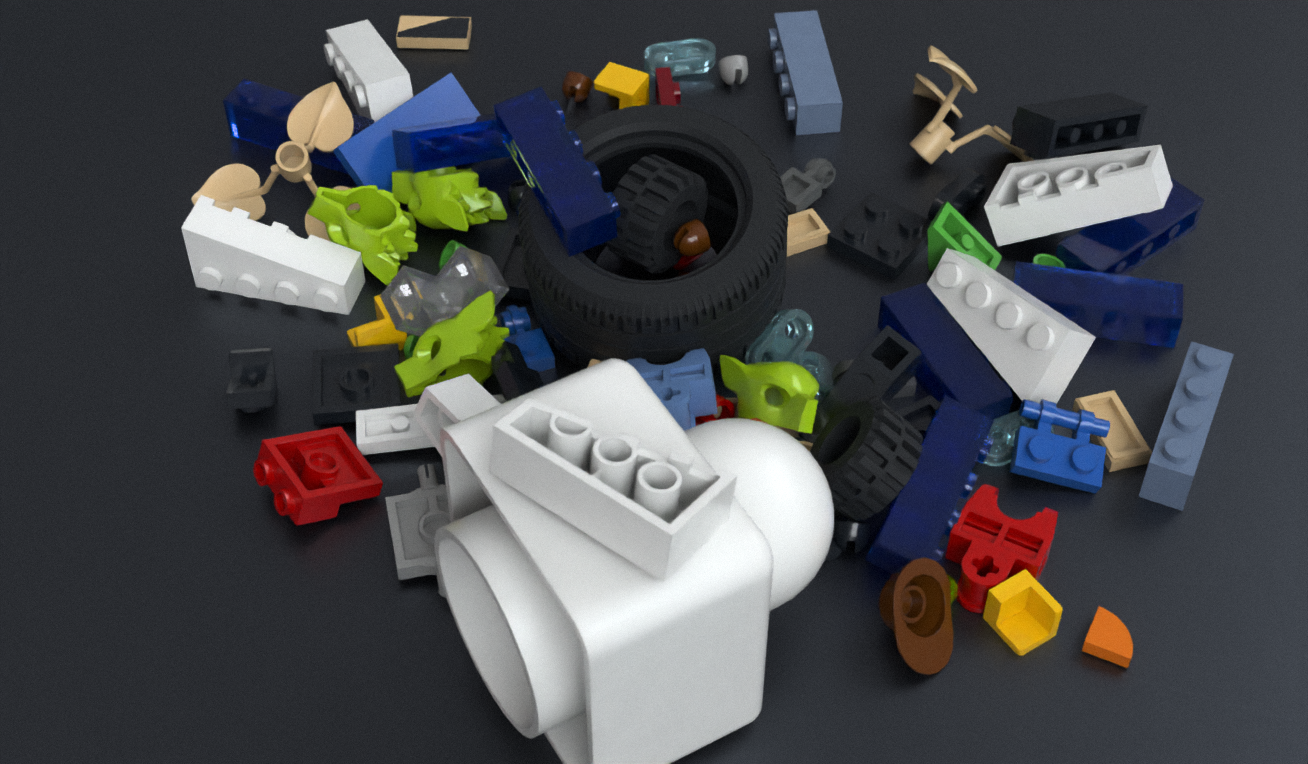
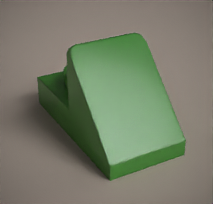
M948 201L942 204L927 229L929 271L931 272L936 269L947 248L973 256L995 270L1002 256Z

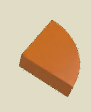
M1098 606L1082 651L1128 668L1133 654V642L1124 623L1110 611Z

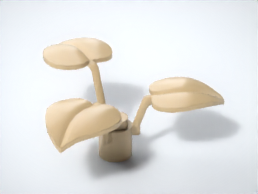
M930 45L927 48L929 62L938 63L944 71L951 75L953 88L946 97L929 79L919 73L914 75L915 87L913 94L933 99L939 102L941 107L932 122L930 121L909 145L925 161L932 165L945 150L952 154L958 147L982 135H989L997 139L1023 162L1034 161L1033 158L1024 155V149L1011 145V135L996 125L994 127L985 125L952 142L951 138L955 133L943 122V119L949 110L959 119L963 117L953 103L962 85L973 94L978 90L971 78L958 64L951 61L939 49Z
M331 82L315 89L305 96L291 111L287 121V131L291 141L283 143L277 149L275 155L277 164L271 166V173L262 187H260L259 175L251 167L237 163L229 164L216 170L207 179L202 188L192 196L193 204L195 205L199 197L203 195L214 199L215 207L232 212L233 208L236 207L250 212L249 219L258 221L264 216L266 211V205L261 195L269 192L279 174L290 182L304 181L315 197L318 187L310 175L312 164L308 153H312L315 147L322 152H333L335 148L352 137L354 130L351 111L343 99L338 85L335 82ZM337 186L333 189L348 190L351 188L345 186ZM354 203L347 210H357L360 208V205ZM306 213L305 229L308 236L311 234L330 241L325 223Z

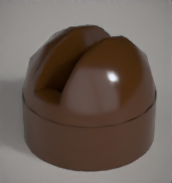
M568 71L563 80L562 93L568 100H570L572 95H575V103L582 102L589 96L594 82L581 73Z
M691 220L676 229L673 243L681 254L687 257L697 256L710 249L709 234L700 220Z

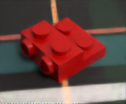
M341 426L262 440L258 459L254 462L253 466L254 477L258 485H268L274 493V505L278 514L281 516L289 515L296 526L336 518L340 504L377 497L380 495L383 481Z

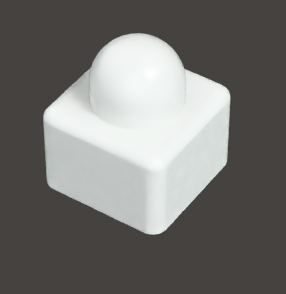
M615 358L602 361L440 430V443L451 522L437 529L434 538L435 555L441 582L459 632L480 676L502 712L521 734L528 738H534L544 733L563 764H671L753 722L761 711L769 611L794 598L816 576L828 554L834 530V506L828 481L818 462L798 440L770 424L743 418L713 420L684 431L639 372L628 362ZM527 398H531L593 421V430L605 435H620L623 432L641 439L640 448L668 458L672 451L693 459L692 467L715 475L718 469L733 473L738 476L729 519L665 582H662L490 473L493 425Z

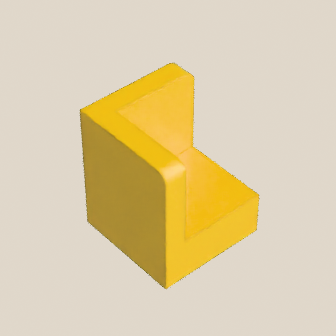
M609 62L594 80L595 90L605 92L609 96L619 99V109L649 104V74Z
M390 292L374 296L377 320L347 331L352 347L398 343L399 350H402L407 333L405 319Z
M1024 569L988 591L983 619L1017 655L1023 656L1056 636L1063 608Z

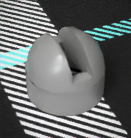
M732 55L722 58L718 62L720 76L726 84L732 85L735 79L737 85L746 80L748 76V63L745 56Z

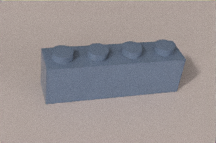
M817 10L774 13L773 28L767 31L769 50H775L773 52V67L775 73H780V96H786V120H792L796 135L840 132L843 101Z
M1191 341L1138 497L1183 511L1234 354Z

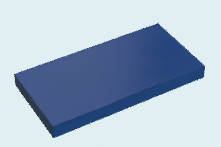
M451 72L335 148L333 152L358 187L377 185L378 190L392 193V171L428 170L451 166L488 141L494 134Z

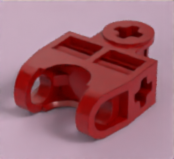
M983 484L966 502L949 536L945 558L961 564L962 575L955 591L959 604L970 612L984 614L988 591L1024 569L1038 581L1048 560L1058 511L1045 507L1042 513L1037 511L1034 516L1028 519L1008 517L997 505L999 488Z

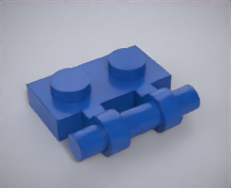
M1024 399L1020 406L1019 416L1033 419L1034 427L1032 429L1020 426L1015 432L1010 472L1096 494L1102 487L1106 447L1089 443L1090 434L1106 438L1110 429V421L1096 418L1094 412L1079 409L1078 412L1057 408L1055 402L1042 399L1037 403ZM1056 425L1072 429V438L1052 434L1051 426Z

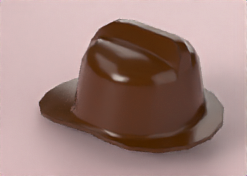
M922 557L911 560L902 568L900 573H893L890 576V579L885 582L880 591L878 604L879 614L884 624L895 632L898 651L905 663L917 673L930 675L940 672L944 668L953 651L950 581L944 568L937 561Z

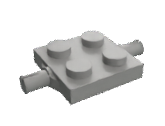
M423 464L417 469L420 488L408 494L385 497L398 578L403 580L436 575L439 594L442 597H446L437 566L434 547L437 529L451 523L446 485H438L436 467L433 464H427L429 478H427Z

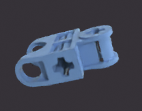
M704 348L690 350V352L685 353L682 359L665 365L651 364L646 359H642V357L626 361L639 372L684 431L696 426L695 417L718 414L711 361Z

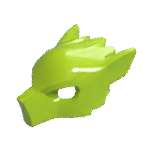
M452 165L428 170L392 171V193H394L395 200L407 204L409 212L424 226L432 229H454L468 232V228L471 225L484 224L489 222V219H507V213L500 197L496 192L488 191L487 187H479V176L471 168L457 170Z
M377 185L360 186L348 190H337L319 186L307 214L325 223L331 242L361 252L363 265L381 282L396 291L400 287L399 268L401 264L399 261H406L408 259L407 252H417L418 244L414 241L416 239L414 232L417 228L413 214L400 209V203L395 200L394 193L378 190ZM354 203L360 205V208L357 210H347Z
M491 290L477 297L457 315L436 322L428 327L419 338L412 357L394 366L395 373L403 384L408 398L422 395L427 386L468 373L483 386V383L493 374L491 356H494L505 341L504 339L510 333L509 328L495 326L498 319L497 316H494L495 295ZM446 369V374L440 376L439 374Z
M720 355L719 360L724 385L735 393L738 398V418H759L772 426L812 434L818 400L814 399V397L819 392V383L808 370L790 361L756 362L745 365L734 357Z

